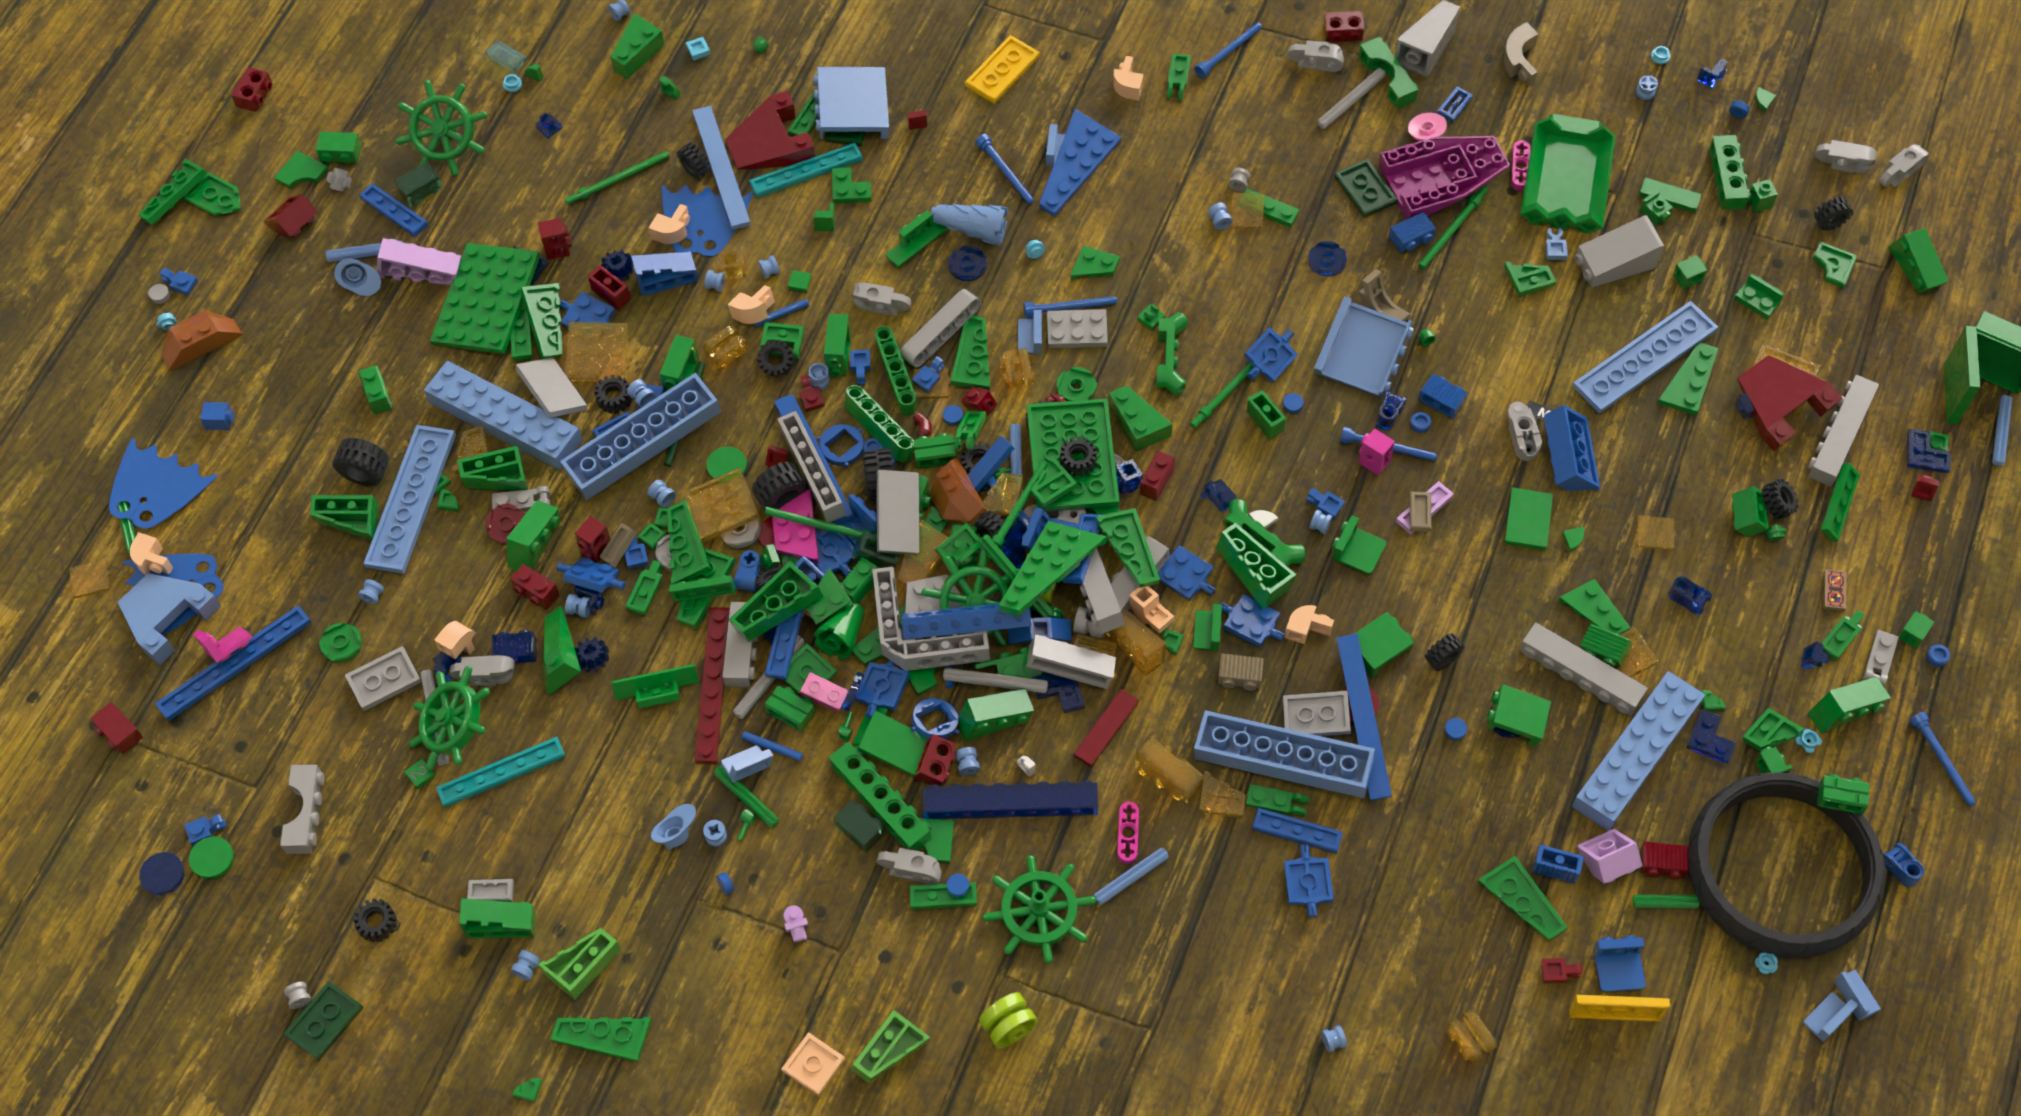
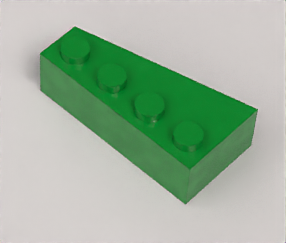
M1234 523L1221 533L1216 549L1262 609L1268 607L1290 590L1296 574L1237 523Z
M789 561L729 621L734 629L750 642L821 599L823 595L819 587Z

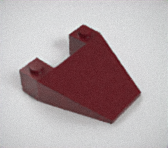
M787 90L769 96L725 139V143L738 170L788 167L815 157L814 146L808 133L805 132L789 138L782 124L796 118L794 103Z
M1767 355L1737 378L1760 436L1774 452L1796 434L1784 420L1786 416L1807 401L1816 413L1822 417L1842 400V396L1829 382L1770 355Z

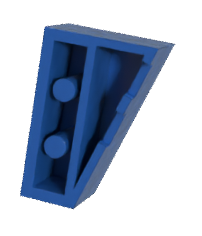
M691 252L631 256L642 296L699 281Z

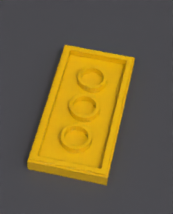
M1010 35L966 80L965 87L995 104L1040 57V52Z
M1576 995L1569 1008V1017L1660 1022L1670 1007V999Z

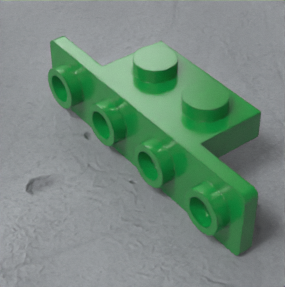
M926 210L923 214L916 216L910 224L900 229L898 232L899 244L886 253V258L899 268L946 232L948 228L934 223L933 215Z
M1029 646L1019 648L1018 653L1010 654V651L998 653L997 658L973 663L975 669L996 664L997 672L1000 675L1023 678L1042 675V671L1026 667Z
M695 664L615 680L611 684L616 700L636 696L639 709L680 700L678 687L698 683L699 679Z

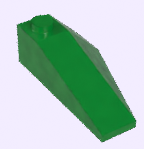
M561 606L547 615L544 623L543 680L548 694H552L581 672L564 610Z

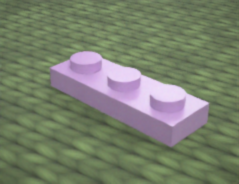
M1439 481L1427 491L1431 492V517L1447 504L1454 495ZM1409 507L1397 517L1396 523L1412 535L1415 531H1410Z

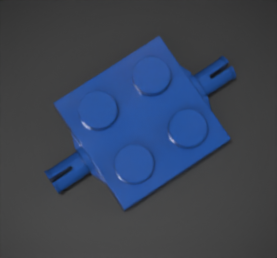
M581 292L572 304L561 300L559 307L567 311L561 320V325L593 342L605 330L613 335L618 331V327L609 324L611 317L616 312L614 307L584 292Z
M1269 327L1243 355L1254 367L1247 374L1248 378L1252 375L1250 379L1254 380L1260 373L1271 383L1276 380L1298 355L1288 343L1295 335L1294 332L1291 333L1292 330L1288 329L1281 336Z
M816 528L819 562L812 561V563L824 574L830 568L833 573L841 570L845 576H848V573H851L848 564L859 557V552L845 535L828 530L819 531Z
M1180 545L1158 572L1160 583L1188 601L1201 590L1211 596L1216 591V588L1206 583L1214 567Z
M581 558L574 565H566L561 562L557 565V571L564 572V582L601 593L609 587L621 590L625 588V581L616 579L619 569L612 568L608 564H599L591 559Z
M1244 594L1233 607L1221 602L1222 611L1229 615L1223 626L1224 630L1259 648L1270 636L1280 641L1283 640L1285 633L1275 629V623L1280 617V612L1270 607L1262 609L1256 600Z
M891 660L887 664L870 662L854 697L856 702L869 705L865 716L871 719L873 712L877 708L895 711L909 680L910 673L909 671L898 669Z
M1303 844L1299 846L1301 858L1284 861L1288 905H1305L1308 909V918H1312V916L1316 918L1318 917L1316 905L1320 903H1333L1334 900L1328 858L1317 859L1310 857L1309 845L1305 844L1304 850Z

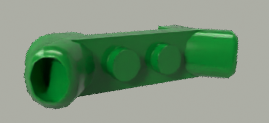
M1180 312L1175 313L1170 318H1159L1158 342H1166L1165 365L1157 364L1156 388L1167 389L1174 396L1180 395L1186 388V380L1173 369L1177 368L1178 356H1174V351H1178V339L1174 338L1188 327L1186 316Z
M1235 499L1229 503V514L1223 519L1226 529L1237 523L1287 567L1293 564H1303L1305 561V548L1302 544L1285 545L1281 542L1277 535L1268 532L1260 522L1254 521L1248 516L1247 503L1244 500Z

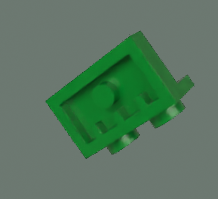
M1750 274L1746 283L1735 295L1734 300L1768 320L1781 304L1784 293L1765 282L1762 278Z

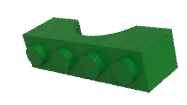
M1380 37L1361 44L1358 57L1368 70L1381 68L1392 79L1388 87L1387 97L1394 107L1399 109L1415 102L1418 86L1410 79L1407 70L1403 69L1399 64L1398 58L1391 53L1387 43H1384Z

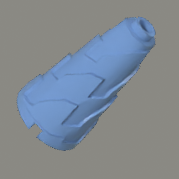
M937 204L936 207L932 208L931 214L933 215L934 223L946 226L951 230L966 233L968 236L982 239L983 242L1000 246L1003 242L1007 221L1003 217L1008 216L1007 207Z

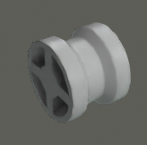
M1244 168L1233 169L1231 173L1232 178L1229 179L1228 185L1234 191L1243 192L1247 189L1250 173Z
M296 982L284 989L285 996L289 998L288 1005L290 1009L302 1008L311 1002V996L306 992L307 986L305 982Z

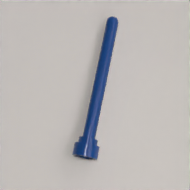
M1256 23L1209 61L1197 64L1194 67L1197 76L1202 79L1208 76L1214 65L1262 28V25Z
M987 134L980 135L975 141L977 147L989 154L1028 204H1032L1034 201L1033 197L994 150L991 138Z
M1113 296L1042 305L1025 302L1024 315L1025 318H1033L1034 310L1047 312L1116 304L1118 299Z
M1344 427L1340 442L1346 444L1353 441L1361 443L1364 435L1356 434L1355 431H1352V428ZM1394 443L1393 451L1431 461L1437 459L1436 453Z
M1925 712L1916 714L1909 720L1912 726L1917 728L1918 731L1921 730L1967 805L1973 806L1975 799L1929 728L1928 716Z

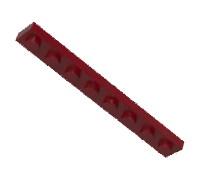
M710 607L695 764L717 765L724 696L723 669L730 608Z

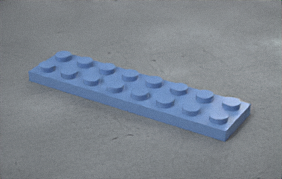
M1690 301L1576 380L1572 387L1600 414L1697 346L1699 342L1701 343L1717 332L1718 326Z
M416 425L363 563L366 568L405 573L456 437L454 430Z

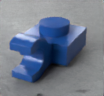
M163 268L159 274L163 276L162 281L170 283L171 290L189 296L198 282L196 276L180 270L177 274H174L172 271Z
M870 350L850 351L851 371H856L857 385H865V371L871 370Z
M937 356L932 361L930 368L924 365L912 379L913 384L929 393L940 381L938 373L944 368L942 364L944 360Z
M1313 488L1308 493V498L1306 499L1311 504H1317L1316 510H1320L1324 515H1332L1333 520L1345 503L1344 500L1329 491L1323 495Z
M635 536L625 552L628 569L649 565L644 543L638 544Z
M220 814L213 816L210 820L205 816L185 824L188 839L192 846H195L203 838L213 836L212 832L227 827L225 819H222Z

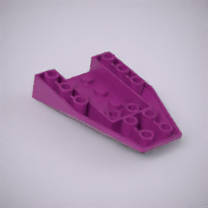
M1495 136L1432 137L1381 152L1378 167L1388 187L1398 199L1397 204L1405 220L1421 212L1429 216L1467 197L1508 169L1510 164Z

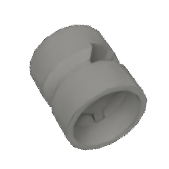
M1079 606L1073 632L1082 635L1089 633L1091 637L1103 639L1104 633L1102 634L1099 626H1094L1091 615L1094 613L1092 611L1089 612L1088 608Z

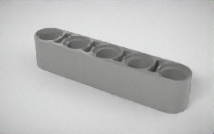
M966 289L959 291L902 347L900 351L901 357L915 368L920 367L978 311L981 306V300Z

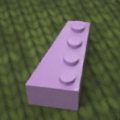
M383 238L378 254L377 272L381 279H384L385 276H393V280H401L402 277L411 278L414 282L428 279L430 283L451 285L453 279H456L461 256L452 252H442L434 248H425L412 243L407 244L398 242L395 239Z

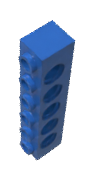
M1000 603L903 613L901 618L904 639L1027 627L1032 624L1031 608L1029 607L1020 616L999 611Z

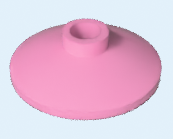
M1423 113L1410 121L1408 129L1413 138L1422 141L1432 137H1441L1447 129V123L1439 114Z

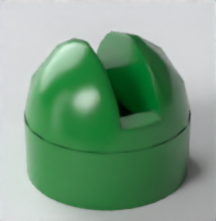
M758 36L753 43L754 49L759 53L766 51L770 46L761 36Z
M1424 329L1419 334V341L1422 346H1429L1436 340V336L1430 329Z

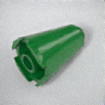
M851 603L833 615L815 631L814 636L816 639L814 642L820 651L829 657L832 655L838 656L837 660H845L851 655L865 616L863 607L858 603Z

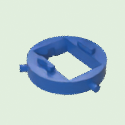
M841 424L827 429L822 437L818 436L817 440L820 441V449L826 461L833 465L845 467L856 462L863 453L864 442L860 433L862 429L859 428L857 430L850 425ZM847 432L858 443L838 458L834 453L830 452L827 446Z
M933 697L919 702L914 708L912 731L916 730L927 739L933 734L944 739L949 738L954 733L959 734L960 731L956 729L958 714L949 703ZM941 709L944 715L948 717L949 722L928 731L918 717Z

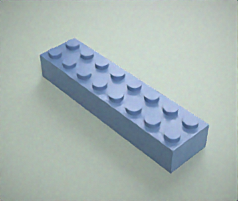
M446 361L424 389L430 404L511 446H518L519 450L559 471L563 467L560 461L573 453L583 441L578 427L558 417L549 418L543 409L449 361Z
M694 373L560 462L565 473L584 498L588 500L721 413L718 400L699 376Z
M1668 671L1576 796L1572 807L1604 829L1610 831L1698 709L1705 694Z
M1206 710L1194 747L1196 760L1365 798L1375 753L1374 748Z

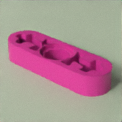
M1517 141L1512 150L1511 186L1517 191H1524L1531 151V147L1526 141ZM1520 149H1523V156H1519ZM1523 163L1526 167L1520 169L1516 164ZM1519 175L1522 176L1523 183H1519Z
M1125 802L1119 809L1118 860L1125 865L1133 864L1137 859L1139 808L1133 802ZM1127 809H1131L1132 812L1131 822H1127ZM1130 828L1135 834L1131 838H1126L1122 835V831ZM1126 844H1130L1131 854L1129 858L1125 857L1124 854Z

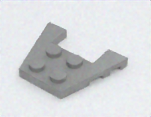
M948 575L907 582L905 613L940 610L939 599L923 596L921 591L923 588L941 590ZM954 585L950 592L961 594ZM948 601L949 609L958 608L964 604ZM912 638V639H915V641H916V640H922L923 638Z

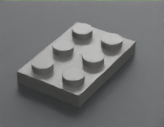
M1106 309L1047 311L1048 348L1108 347Z
M403 646L345 674L363 711L421 683Z
M1347 691L1283 696L1285 729L1316 736L1351 734Z

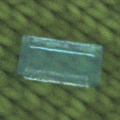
M496 40L486 51L488 57L514 72L527 60L525 55L499 40Z

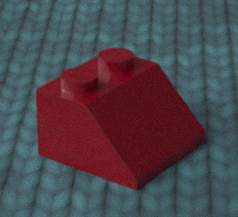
M303 194L289 197L263 222L284 238L291 236L294 238L302 231L300 228L304 224L308 225L315 219L314 215L318 211Z

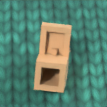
M1126 56L1124 63H1120L1119 70L1114 69V89L1124 98L1139 101L1143 88L1144 74L1132 72L1133 57Z
M680 204L672 218L657 213L649 226L651 239L663 244H675L682 241L687 236L686 226L690 220L687 206Z
M764 285L753 297L740 292L728 303L732 319L745 324H754L768 317L766 310L775 301L771 288Z
M138 532L130 547V556L140 572L147 575L152 570L158 574L161 572L170 574L173 569L169 560L159 555L163 548L157 538Z
M1149 586L1138 587L1129 595L1130 606L1135 615L1144 625L1148 623L1158 633H1161L1175 621L1174 616L1159 604V595Z
M1302 606L1292 613L1286 627L1285 638L1305 644L1309 630L1330 636L1334 620L1326 615L1315 614L1316 606Z
M453 621L443 628L434 641L440 651L456 659L462 651L471 655L475 650L472 638L476 632L457 621Z

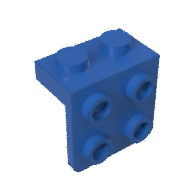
M850 494L848 496L849 506L854 518L838 525L861 531L866 529L872 531L871 533L877 534V514L873 510L869 511L860 497L856 498L853 494ZM845 535L861 554L875 544V542L869 541V543H866L859 538Z
M1035 507L1033 514L1029 518V525L1022 537L1021 545L1030 553L1048 521L1079 529V525L1075 522L1050 518L1043 509Z
M1633 935L1625 936L1622 939L1604 937L1597 941L1593 952L1600 990L1602 992L1643 990L1645 988L1646 982L1640 956L1644 948L1643 937L1636 938Z

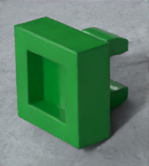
M1150 304L1138 315L1137 321L1153 331L1159 326V318H1165V314L1159 311V308L1154 304Z

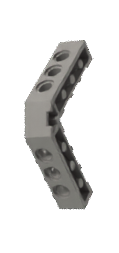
M894 568L872 569L882 655L905 671L990 660L987 631L964 635L953 634V636L940 638L932 636V639L916 641L915 639L902 640Z

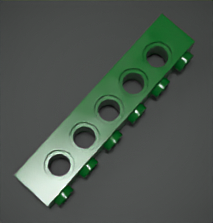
M848 741L828 757L830 766L905 849L918 851L931 840V827L925 820L921 821L917 817L916 810L911 805L907 806L903 802L904 798L897 790L893 791L888 779L884 775L880 776L876 772L875 765L870 760L867 762L863 758V753L857 750L858 747H853ZM853 765L859 766L857 769H850ZM866 780H872L870 784L863 783ZM879 795H886L883 799H877ZM895 809L900 810L897 814L890 813ZM909 824L914 825L911 829L904 828L906 825Z

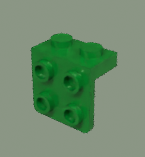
M1352 515L1348 522L1345 521L1340 530L1342 533L1341 537H1336L1332 545V549H1334L1333 560L1370 575L1386 547V541L1358 529L1359 518Z
M965 523L934 550L942 560L944 556H950L957 568L968 563L973 558L972 555L980 552L982 547L978 543L979 537Z

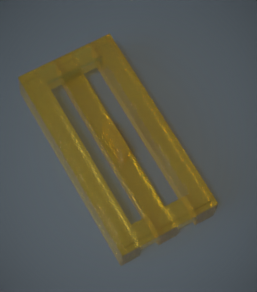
M1077 634L1074 646L1084 647L1088 650L1105 653L1115 657L1118 647L1116 643ZM1079 642H1083V643H1087V644H1091V645H1095V646H1099V647H1103V648H1107V649H1112V650H1111V651H1107V650L1099 649L1098 647H1095V646H1087V645L1079 644Z

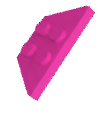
M811 490L805 491L779 508V510L815 519ZM772 516L777 553L792 555L800 559L805 556L808 559H812L813 562H819L816 527Z

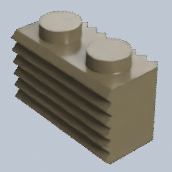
M1222 653L1218 684H1222L1225 688L1239 686L1249 691L1256 690V688L1260 689L1264 659Z

